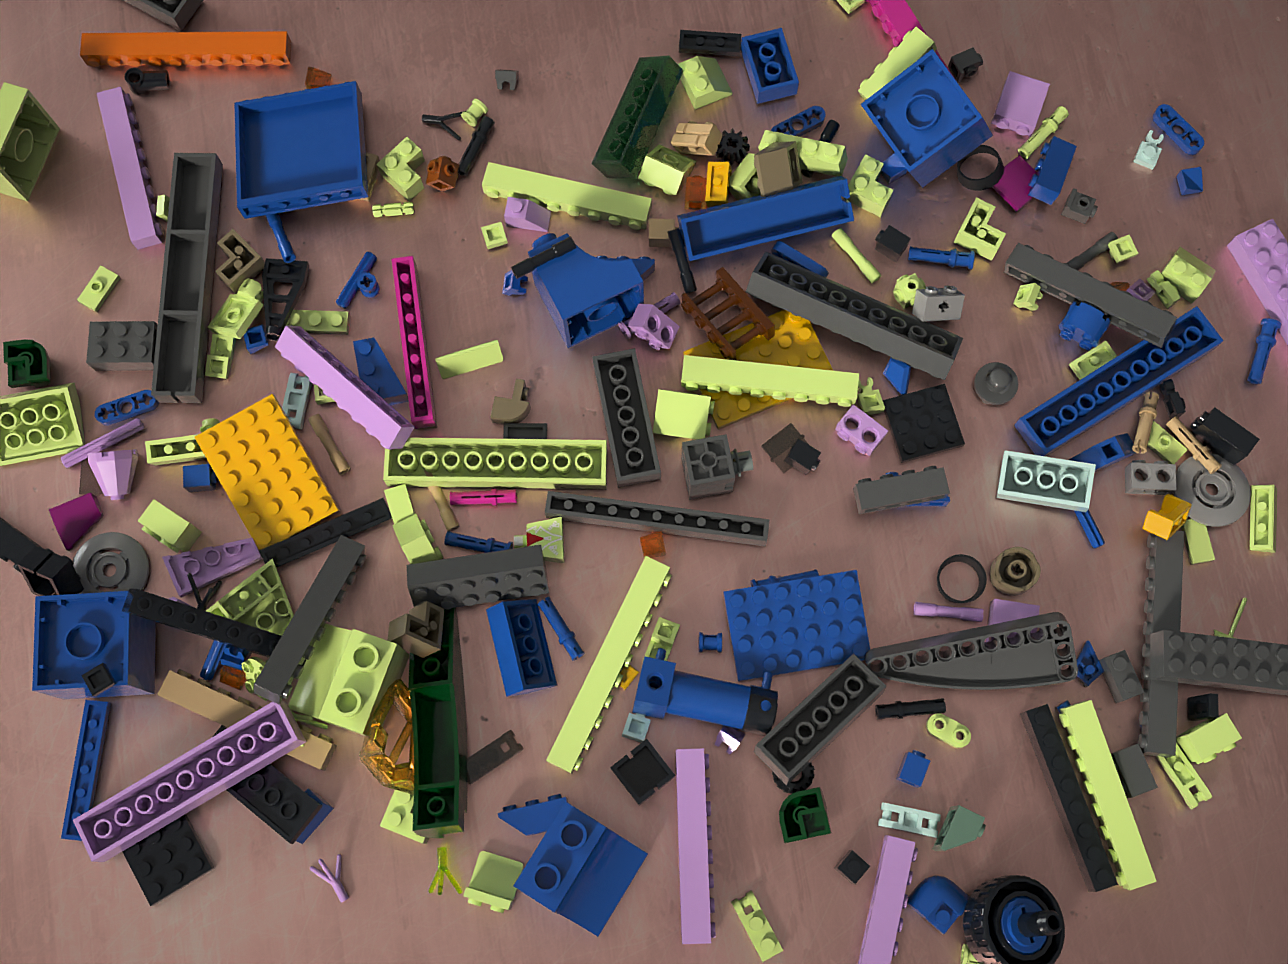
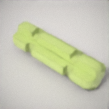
M401 202L387 203L384 206L375 204L372 206V212L374 217H382L383 214L385 216H396L403 213L409 215L414 213V205L412 202H404V204H401Z

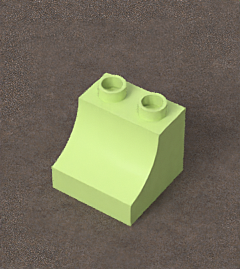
M6 82L3 83L0 90V193L28 201L60 128L28 89Z
M325 624L323 627L325 632L320 641H315L313 645L315 649L309 660L306 659L304 669L299 677L288 707L290 710L378 740L410 654L398 644L356 629L347 630Z

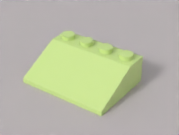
M74 382L0 396V466L67 454L85 445L80 401Z

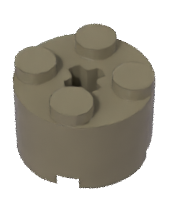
M1012 547L1003 551L992 562L990 567L991 584L1003 594L1010 596L1021 595L1037 583L1041 568L1035 555L1030 550L1023 547ZM1013 567L1016 568L1015 572L1018 573L1017 575L1013 574L1011 570Z

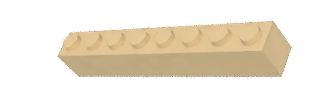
M180 669L177 673L169 670L157 694L228 728L262 708L260 705L258 709L251 707V701L240 696L238 700L230 697L231 692L220 687L217 691L211 689V683L199 678L197 682L189 679L191 674ZM300 724L299 728L306 743H304L303 747L299 746L287 753V755L325 771L337 745L331 743L332 738L321 733L317 737L311 734L313 729Z

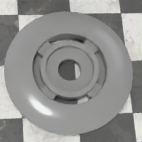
M1212 454L1222 466L1215 473L1210 474L1199 460L1196 461L1191 456L1177 469V490L1173 492L1175 497L1192 504L1188 517L1200 524L1212 527L1226 526L1237 521L1246 512L1251 498L1250 485L1243 471L1236 464L1233 465L1219 455ZM1214 484L1218 488V494L1210 495L1206 491V485Z
M108 532L92 537L80 547L73 559V567L80 576V581L84 588L80 594L129 591V589L143 590L149 576V560L144 548L132 537L118 532ZM104 550H120V551H122L120 554H117V553H114V552L102 553V551H104ZM108 564H114L116 567V572L111 577L105 576L103 572L104 567ZM100 586L105 587V588H113V587H116V586L119 587V588H117V589H115V590H112V591H100V590H99Z

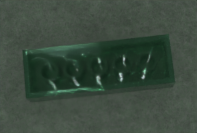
M669 55L639 58L591 163L605 177H637L684 71Z

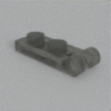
M512 730L507 731L498 739L467 758V782L469 785L524 749L520 743L516 742L515 734ZM507 743L510 748L507 752H504L501 748V745Z

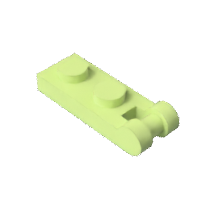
M1177 743L1175 756L1169 758L1155 756L1190 809L1197 807L1199 802L1212 798L1210 791ZM1195 785L1198 792L1192 795L1189 788Z
M752 890L747 892L746 896L740 900L735 899L731 901L762 962L783 951ZM751 905L754 911L746 915L743 908Z

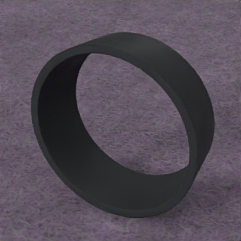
M987 145L978 146L957 163L959 182L965 188L974 191L991 188L999 182L1004 172V165L998 152ZM978 153H988L998 159L994 172L985 178L971 179L966 177L960 170L962 163L967 158Z
M963 554L953 555L947 558L939 567L937 574L938 589L951 602L968 603L980 597L986 587V572L980 562L971 556ZM952 562H964L974 568L979 578V587L974 596L968 600L960 601L951 598L944 592L939 577L946 565Z

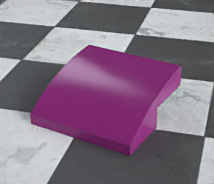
M1019 155L1004 166L1001 179L992 188L1017 212L1033 198L1028 195L1031 188L1028 184L1032 175L1036 174V171Z

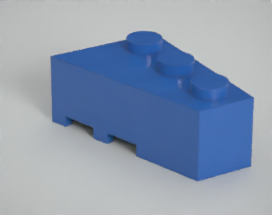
M372 337L353 341L359 378L389 405L409 402L406 391L376 339Z

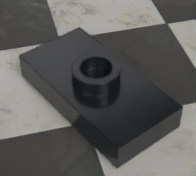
M1210 693L1189 697L1187 699L1188 721L1218 718V694Z

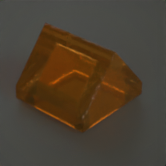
M224 666L220 671L219 682L241 690L246 680V673L243 670Z

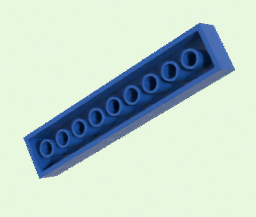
M1198 306L1177 318L1175 326L1162 348L1146 340L1139 342L1022 416L1014 426L1035 455L1046 457L1155 388L1164 380L1169 379L1213 351L1224 340Z

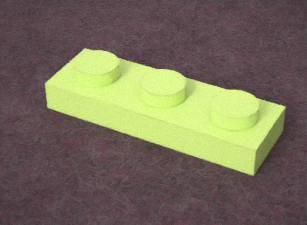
M293 310L286 325L300 326L307 333L348 335L350 314L348 311Z

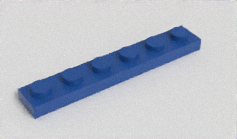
M85 700L61 839L82 841L73 820L93 808L110 702Z

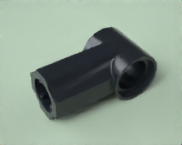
M130 68L124 76L130 90L135 94H143L147 90H169L170 87L167 70L141 71L138 68Z

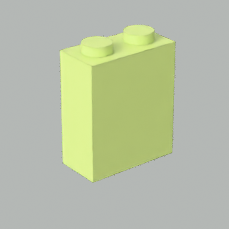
M658 389L653 433L691 439H703L705 436H710L712 423L707 422L708 415L713 414L715 401H711V396Z

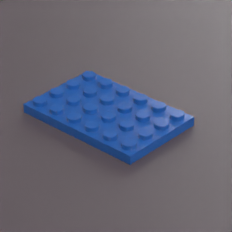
M857 570L723 591L738 681L763 677L764 672L779 675L843 664L853 654L863 661L865 660L866 653L870 650Z

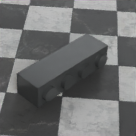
M929 466L921 472L915 473V470H908L902 472L900 476L893 477V474L881 476L879 480L871 481V478L859 480L858 484H855L853 488L858 513L865 514L946 498L950 491L944 467Z

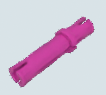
M492 488L491 491L450 492L451 506L467 504H492V506H497L498 503H517L516 489L497 490V488Z

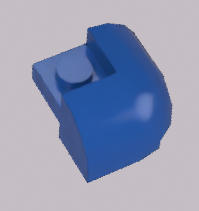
M932 876L925 878L909 895L907 904L938 931L945 934L955 920L964 913L970 896L948 878Z

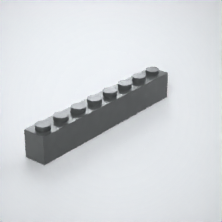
M1018 243L1005 263L1004 273L1027 284L1036 283L1041 287V291L1066 303L1072 304L1076 302L1077 306H1079L1082 302L1093 306L1103 312V319L1109 318L1112 325L1162 348L1175 326L1177 317L1171 312L1154 307L1148 301L1139 300L1129 292L1120 291L1108 282H1101L1086 272L1082 273L1073 269L1067 263L1056 261L1048 254L1039 253L1029 245Z
M343 535L339 537L255 681V694L277 704H280L283 698H288L293 688L291 683L294 678L298 679L304 669V666H302L304 660L311 658L315 649L313 647L315 641H320L325 632L324 625L327 621L331 622L336 612L334 608L337 602L342 603L346 595L344 590L347 585H352L357 575L355 573L357 567L363 566L367 557L364 554L365 545Z

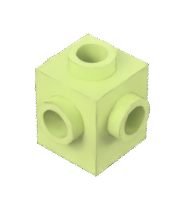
M916 273L910 276L906 274L896 281L893 294L903 309L909 306L913 307L916 289H925L926 285L921 278L917 277Z

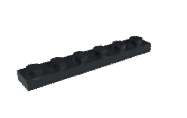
M383 497L259 550L265 564L273 558L275 566L279 567L337 542L341 535L345 537L352 536L387 521L392 516Z

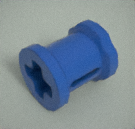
M366 272L362 273L357 279V285L365 297L373 298L379 293L380 287L374 275Z
M699 632V652L712 650L721 653L722 633L704 635L703 632Z

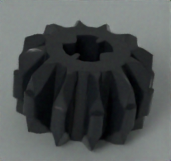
M733 128L730 133L724 130L720 144L717 145L716 157L722 158L721 162L729 161L731 166L734 161L740 164L742 158L744 159L750 150L747 136L742 137L741 131L736 134Z

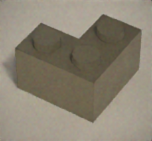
M232 229L217 242L229 259L215 272L237 294L244 280L247 278L254 279L263 271L265 262Z
M428 601L410 609L409 614L406 613L389 622L387 641L396 643L403 650L422 658L441 650L444 609Z

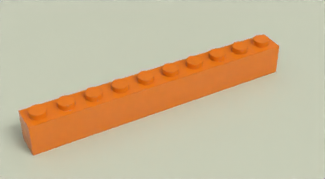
M287 31L82 33L80 56L86 65L91 67H99L100 65H110L112 67H119L120 65H130L133 67H139L140 65L155 67L161 65L221 66L222 64H232L234 66H241L243 64H253L255 66L273 64L281 66L283 64H290L291 40Z

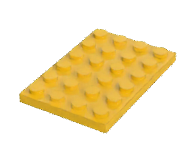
M786 310L768 316L775 325V336L767 340L764 335H758L735 350L737 361L833 371L810 321L800 316H795ZM751 323L724 334L723 337L730 344L753 329L754 324ZM710 341L683 351V355L725 359L721 355L716 343L712 344ZM699 388L702 395L711 396V401H715L711 416L718 430L793 399L777 400L772 398V396L766 395L758 398L752 397L751 394L747 393L732 395L728 391L711 393L707 389Z
M274 394L265 397L195 436L197 443L259 550L287 539L340 510Z

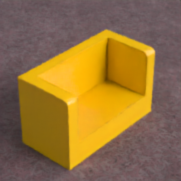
M708 162L705 197L708 208L728 203L729 177L732 175L729 162Z
M1166 494L1161 509L1158 512L1152 509L1147 512L1142 529L1168 540L1186 523L1192 504Z

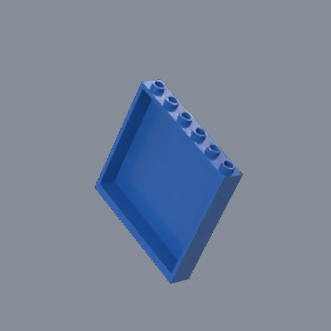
M356 81L234 103L237 208L244 219L369 197L362 93Z

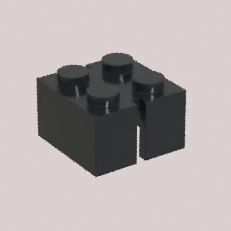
M35 546L17 564L31 592L37 596L80 594L84 589L80 581L81 578L73 567V561L67 556L55 554L48 548L43 549Z
M645 739L630 751L633 758L630 759L625 755L610 767L639 806L655 794L653 788L657 787L660 790L676 776L648 739Z

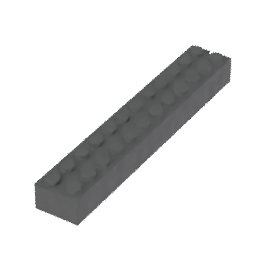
M174 153L151 396L159 403H178L179 400L182 403H202L209 330L207 327L209 326L223 169V164L216 153Z

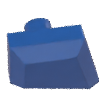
M890 358L883 374L901 395L907 394L911 365Z
M1086 641L1076 661L1078 667L1077 677L1088 687L1104 670L1090 641Z

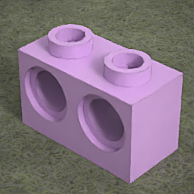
M638 304L628 327L635 331L637 337L645 339L649 342L648 345L656 350H660V348L670 349L680 327L652 304Z
M854 404L839 421L835 429L841 439L849 440L855 445L854 447L862 454L866 453L869 456L888 433L886 428ZM849 421L854 422L857 428L850 429L846 423ZM864 435H871L874 438V442L869 443L865 441Z

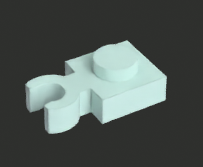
M1150 130L1145 137L1146 142H1141L1133 162L1153 170L1162 148L1157 146L1162 142L1164 135L1161 134L1155 140L1152 138L1153 131Z
M629 713L622 737L642 743L645 740L651 720L645 718L646 716L636 713L635 715Z

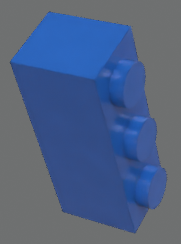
M1053 136L1049 143H1044L1040 154L1043 156L1038 159L1034 170L1037 172L1032 175L1028 186H1031L1029 196L1049 205L1053 204L1061 192L1077 146Z

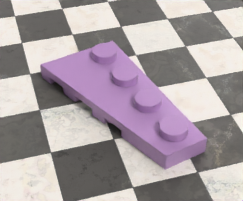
M253 538L162 557L176 591L181 598L193 592L187 576L188 573L192 574L199 590L263 559Z

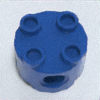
M1073 302L1068 308L1066 316L1059 324V329L1061 330L1059 335L1065 340L1071 341L1073 339L1079 342L1081 348L1090 351L1092 347L1098 346L1100 338L1111 324L1110 319H1103L1104 313L1093 306L1082 302L1077 306V303Z

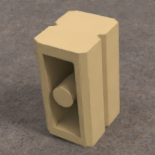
M694 121L678 123L676 134L673 135L671 144L680 154L713 156L718 149L717 145L720 144L722 139V133L712 122H705V124H698Z

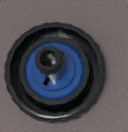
M1020 875L1002 876L987 880L974 890L965 906L963 916L964 936L971 954L979 964H1055L1059 958L1065 939L1063 914L1055 897L1039 881Z

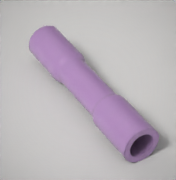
M915 602L914 615L982 622L983 609Z

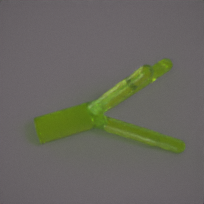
M439 847L437 848L438 869L428 892L432 893L438 882V895L442 894L445 873L458 894H461V888L447 868V848Z

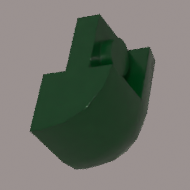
M27 339L3 342L4 363L8 365L9 387L34 386L39 388L50 384V359L47 351L41 344Z
M820 787L795 792L783 801L779 810V821L784 843L832 833L826 802Z

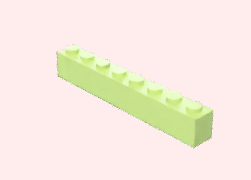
M488 162L482 182L484 194L492 198L502 197L508 199V197L527 199L554 212L560 210L572 216H587L594 221L605 220L612 225L623 224L634 230H646L652 208V198Z
M684 355L681 387L696 391L698 388L707 389L711 393L728 391L732 395L747 393L751 394L752 397L758 398L766 395L772 396V398L777 400L794 398L797 402H807V400L816 401L818 404H829V402L838 403L839 406L849 407L853 404L855 405L857 400L859 373Z
M1092 700L1061 708L1059 719L1062 726L1067 729L1069 735L1067 737L1068 745L1071 750L1075 751L1077 757L1075 764L1085 779L1083 787L1087 795L1091 796L1093 802L1091 809L1101 824L1099 832L1103 840L1107 841L1109 847L1107 854L1110 861L1116 866L1117 872H1115L1118 884L1123 886L1124 889L1133 890L1157 882Z

